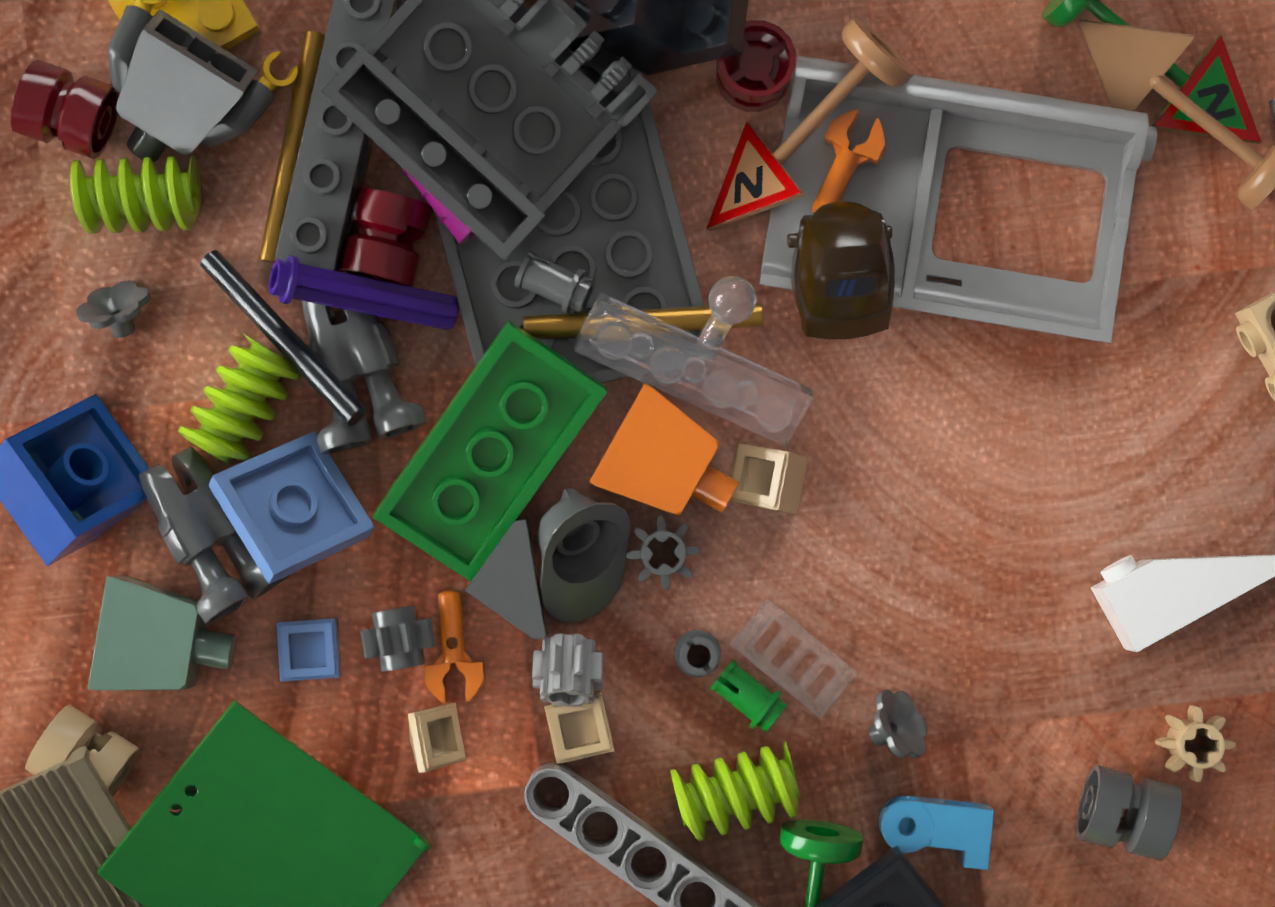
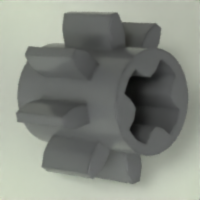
M658 516L656 522L657 532L648 535L643 529L636 527L634 530L635 534L644 542L641 550L630 551L626 553V557L632 560L642 559L645 568L639 574L638 580L640 582H643L651 573L661 575V585L664 590H668L670 574L679 571L684 577L691 578L693 576L690 569L683 565L686 555H696L700 553V548L695 546L685 547L681 540L689 528L686 523L680 526L675 533L666 531V523L663 516ZM669 537L675 539L678 544L673 552L679 558L678 562L672 568L665 563L659 565L657 569L651 566L648 561L653 553L647 547L649 542L653 538L660 542L666 541Z
M415 605L371 613L374 628L360 631L365 659L379 657L381 672L425 664L423 649L436 646L432 618L418 620Z

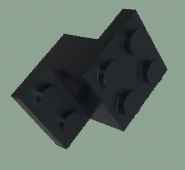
M564 0L588 23L580 34L567 46L572 52L595 30L605 39L601 46L606 47L620 58L623 56L632 66L647 76L742 53L748 0Z

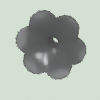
M123 281L112 288L103 287L91 292L87 296V302L77 308L76 314L81 322H89L90 326L94 329L110 326L114 337H126L135 331L132 319L139 315L140 308L150 301L151 295L146 287H138L135 281Z
M886 689L878 693L876 696L878 711L874 714L875 723L869 727V736L873 743L877 746H883L888 743L891 752L899 758L906 755L918 758L924 755L926 745L923 737L927 734V724L923 716L915 710L911 697L904 691L893 693Z

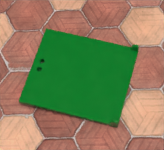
M234 700L98 869V875L144 907H380L423 852L427 853L431 845L429 840L420 833L411 829L406 823L401 822L388 810L383 809L370 797L364 795L341 776L336 775L323 763L318 762L305 750L299 748L294 742L289 741L276 729L270 727L266 722ZM170 808H171L172 810H178V809H180V811H178V812H172V811L170 810Z

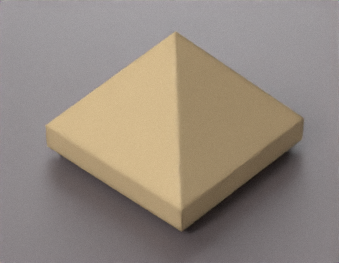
M456 702L408 714L410 743L419 773L466 761Z

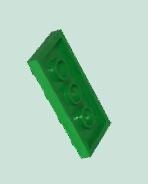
M508 320L373 513V518L472 582L510 526L516 521L608 392L607 387Z

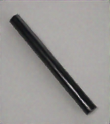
M213 250L206 254L200 263V266L349 426H353L361 421L366 415L367 409L218 250Z

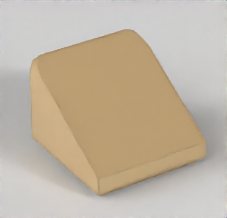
M738 443L732 478L738 481L739 484L729 501L796 514L799 509L808 464L807 457L787 451Z

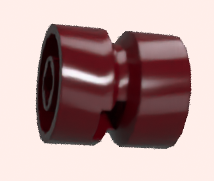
M747 21L745 23L742 53L717 60L716 83L721 96L731 106L745 112H761L775 106L785 96L796 66V51L790 37L779 26L768 21Z
M37 59L31 62L25 70L14 95L11 109L12 131L44 143H49L58 137V140L62 141L63 149L96 159L104 151L112 135L118 115L115 107L120 94L111 84L88 76H83L74 82L72 73L69 70Z
M358 188L350 219L357 227V232L346 237L338 269L352 275L413 287L421 258L415 251L414 245L416 242L425 240L433 208L424 202L399 194L370 188Z

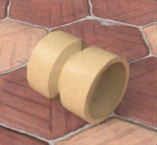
M69 704L54 717L40 736L26 762L25 770L32 775H36L69 760L73 751L86 746L90 752V761L111 796L114 797L132 770L139 756L140 748L113 731L104 735L99 734L97 721Z

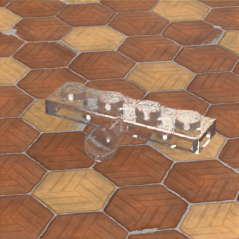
M738 276L721 278L711 288L709 307L712 313L699 337L600 292L574 342V352L783 446H787L814 399L811 388L721 348L732 325L747 320L754 312L757 303L756 292L753 286L746 279Z

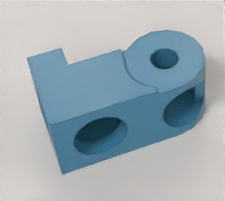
M902 795L891 798L880 809L878 816L879 829L887 844L892 848L898 846L903 853L916 852L925 846L959 850V861L964 868L988 870L994 810L988 804Z

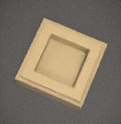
M602 692L595 693L594 701L591 704L585 703L582 707L553 706L551 703L544 706L557 764L615 751Z

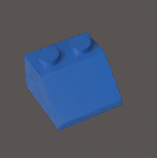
M94 394L3 441L0 445V501L48 567L89 544L147 502V498L141 487L139 474L150 468L97 394Z

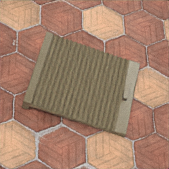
M86 746L73 751L69 760L0 790V907H144L98 875V869L130 831L131 827L90 761V752Z

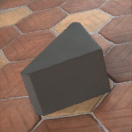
M525 519L513 522L465 591L536 640L546 638L548 630L544 607L541 601L540 584L529 520Z

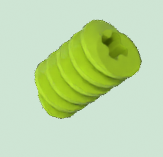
M194 155L191 156L188 171L182 173L175 156L167 157L164 173H157L152 158L144 157L140 174L133 173L128 158H120L116 175H110L104 159H96L92 176L86 175L81 160H72L70 188L73 207L83 229L88 234L99 233L104 223L111 233H120L125 229L127 222H129L135 232H144L148 229L151 219L159 231L170 230L174 219H176L178 226L182 230H192L195 227L201 208V178Z
M246 334L244 336L251 343L250 348L231 345L228 349L239 364L238 367L230 368L218 365L215 370L225 382V388L205 386L203 392L213 403V407L208 409L192 406L190 410L201 424L200 428L194 429L180 426L178 429L179 434L230 465H232L229 461L230 458L247 461L252 456L250 450L242 442V438L259 441L264 437L263 431L254 421L255 417L274 420L277 416L275 410L267 402V398L287 400L289 393L279 381L280 377L299 380L302 376L287 359Z
M786 741L783 743L781 760L775 757L768 746L761 747L758 766H754L746 752L743 751L737 755L736 770L734 772H731L721 757L715 758L713 776L709 778L698 763L691 766L689 783L683 781L676 769L670 770L684 827H689L698 841L705 839L707 821H712L721 835L728 834L731 815L736 816L745 830L750 829L753 810L755 809L759 810L768 824L774 823L776 804L779 803L782 804L791 818L797 817L800 795Z

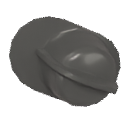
M567 488L563 490L560 502L552 506L541 518L537 527V546L542 557L540 593L542 604L552 617L563 622H578L592 617L606 607L620 589L625 573L626 553L631 529V519L623 507L612 502L601 503L594 498L581 495L573 488Z

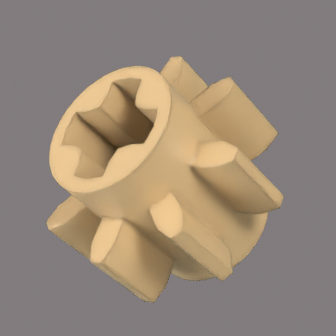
M1194 705L1189 706L1187 711L1188 719L1180 720L1167 714L1165 720L1170 726L1167 737L1155 740V744L1168 749L1172 755L1167 760L1165 767L1172 772H1176L1185 764H1188L1187 773L1189 778L1196 782H1201L1203 769L1211 767L1224 773L1226 768L1221 761L1225 749L1236 747L1235 742L1224 739L1219 731L1224 726L1226 719L1215 715L1210 717L1206 723H1203L1202 709ZM1196 734L1204 736L1206 739L1205 747L1195 748L1194 753L1185 750L1186 740L1195 739Z

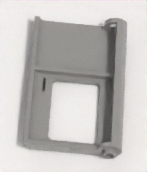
M797 55L782 143L855 66L854 64ZM869 72L783 164V167L806 196L771 208L760 272V285L793 290L791 276L792 258L795 248L788 247L787 235L798 233L800 221L804 215H813L811 207L836 158L834 146L825 143L824 139L831 121L846 112L858 109L859 118L848 136L851 151L854 150L856 145L867 141L876 118H878L884 132L886 152L879 166L867 162L856 168L841 201L859 203L881 213L886 225L892 227L890 242L895 266L893 307L1111 343L1136 171L1141 161L1150 162L1157 140V127L1148 126V114L920 75H913L903 86L891 87ZM952 149H962L1100 173L1105 180V189L1091 279L1086 283H1079L937 258L932 252V242L947 152ZM927 277H929V278H935V279H941V280H947V281H953V282H959V283H960V286H959L958 283H952V282H946V281L928 279Z

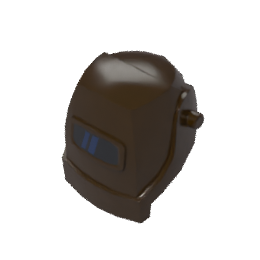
M834 201L819 207L813 215H804L800 221L798 233L787 235L788 247L795 248L792 258L791 285L796 306L801 316L802 331L806 337L829 340L853 339L889 329L895 292V266L890 242L892 227L886 225L881 213L859 203Z

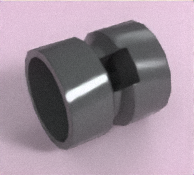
M1095 765L1086 779L1078 806L1076 819L1077 838L1108 848H1113L1121 841L1124 843L1126 851L1131 854L1162 861L1167 857L1176 837L1182 808L1181 789L1176 785L1146 777L1138 784H1134L1131 774ZM1123 808H1125L1124 816L1121 817Z

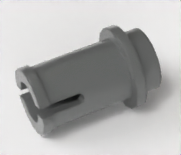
M529 251L520 265L514 286L526 289L562 305L561 311L563 313L569 314L573 310L581 314L591 297L595 281L586 277L587 271L582 268L574 272Z
M692 630L684 633L678 639L674 648V658L678 667L684 673L693 677H703L710 674L718 666L721 659V648L717 639L711 633L703 630ZM701 644L708 648L709 656L705 662L693 664L687 659V653L691 645Z

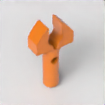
M858 109L846 112L831 121L824 139L825 143L834 146L836 158L811 207L813 214L819 207L825 204L841 201L858 166L867 162L879 166L886 152V144L882 125L878 118H876L867 141L856 145L852 151L848 136L859 118Z
M445 590L438 595L442 654L434 664L424 666L425 685L443 704L448 702L445 677L452 669V663H456L457 669L465 676L466 702H469L485 680L484 661H474L465 652L461 593L456 590Z

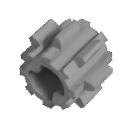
M560 633L542 640V651L535 650L533 652L532 669L533 688L540 689V700L558 707H582L583 704H591L594 701V690H602L603 653L596 652V642L593 639H587L580 634L564 635Z

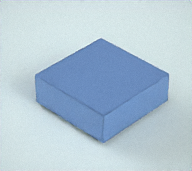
M338 618L276 623L280 682L339 678L342 676Z

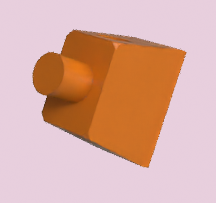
M645 383L589 483L600 489L676 516L681 515L691 496L722 513L739 484L735 479L709 465L720 442L653 387Z

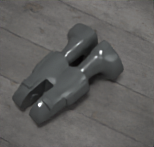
M302 301L309 338L307 346L358 401L359 398L354 382L359 377L365 379L372 400L373 420L379 439L396 437L427 424L424 408L416 402H406L398 393L392 381L390 373L395 370V366L399 365V359L390 337L391 334L385 324L380 322L378 316L343 309V313L347 315L348 320L336 325L334 321L335 315L331 306ZM334 409L332 422L321 429L317 436V443L321 454L351 450L374 442L365 416L357 424L349 426Z
M190 446L172 456L174 471L188 493L187 495L182 494L172 476L160 464L139 474V480L147 502L159 521L158 528L162 539L165 540L178 565L182 563L184 566L192 564L200 581L202 597L197 602V612L205 624H211L241 608L249 600V596L252 600L257 599L292 574L268 584L208 486L215 473L203 457ZM214 545L224 547L239 574L241 582L236 578L230 577L212 550Z

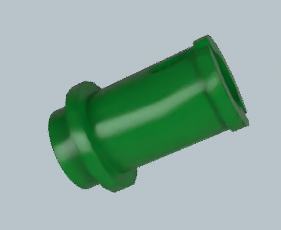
M735 660L729 663L710 687V690L718 693L752 721L748 725L750 728L754 729L757 725L765 733L787 707V704L779 698L782 693L778 689L773 694L737 665Z

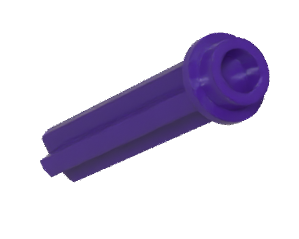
M290 255L286 260L276 259L270 274L269 293L279 296L280 302L284 304H289L292 299L445 330L453 328L458 317V301L453 295L299 264V259L296 256Z

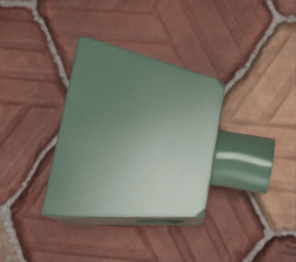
M107 576L87 689L96 691L182 690L194 687L197 682L200 665L227 670L231 669L236 652L237 637L234 634L206 630V624L197 612L198 600L129 576Z

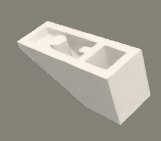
M1130 555L1104 568L1101 571L1104 580L1092 586L1091 590L1124 649L1139 652L1275 577V555L1141 559L1138 562Z

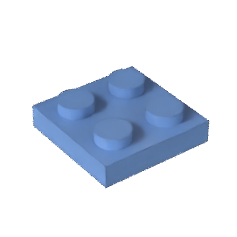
M315 431L214 474L208 485L268 584L369 538L375 529L374 524L329 454H321Z

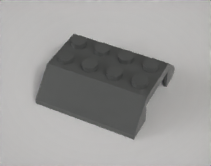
M406 0L374 37L355 53L324 87L321 93L505 261L545 217L544 212L617 131L634 119L653 98L658 89L639 72L616 93L612 88L618 84L632 67L623 56L618 61H613L595 84L578 68L584 62H589L596 55L605 39L594 30L572 52L567 46L580 34L588 23L564 0H538L530 10L523 5L525 0Z

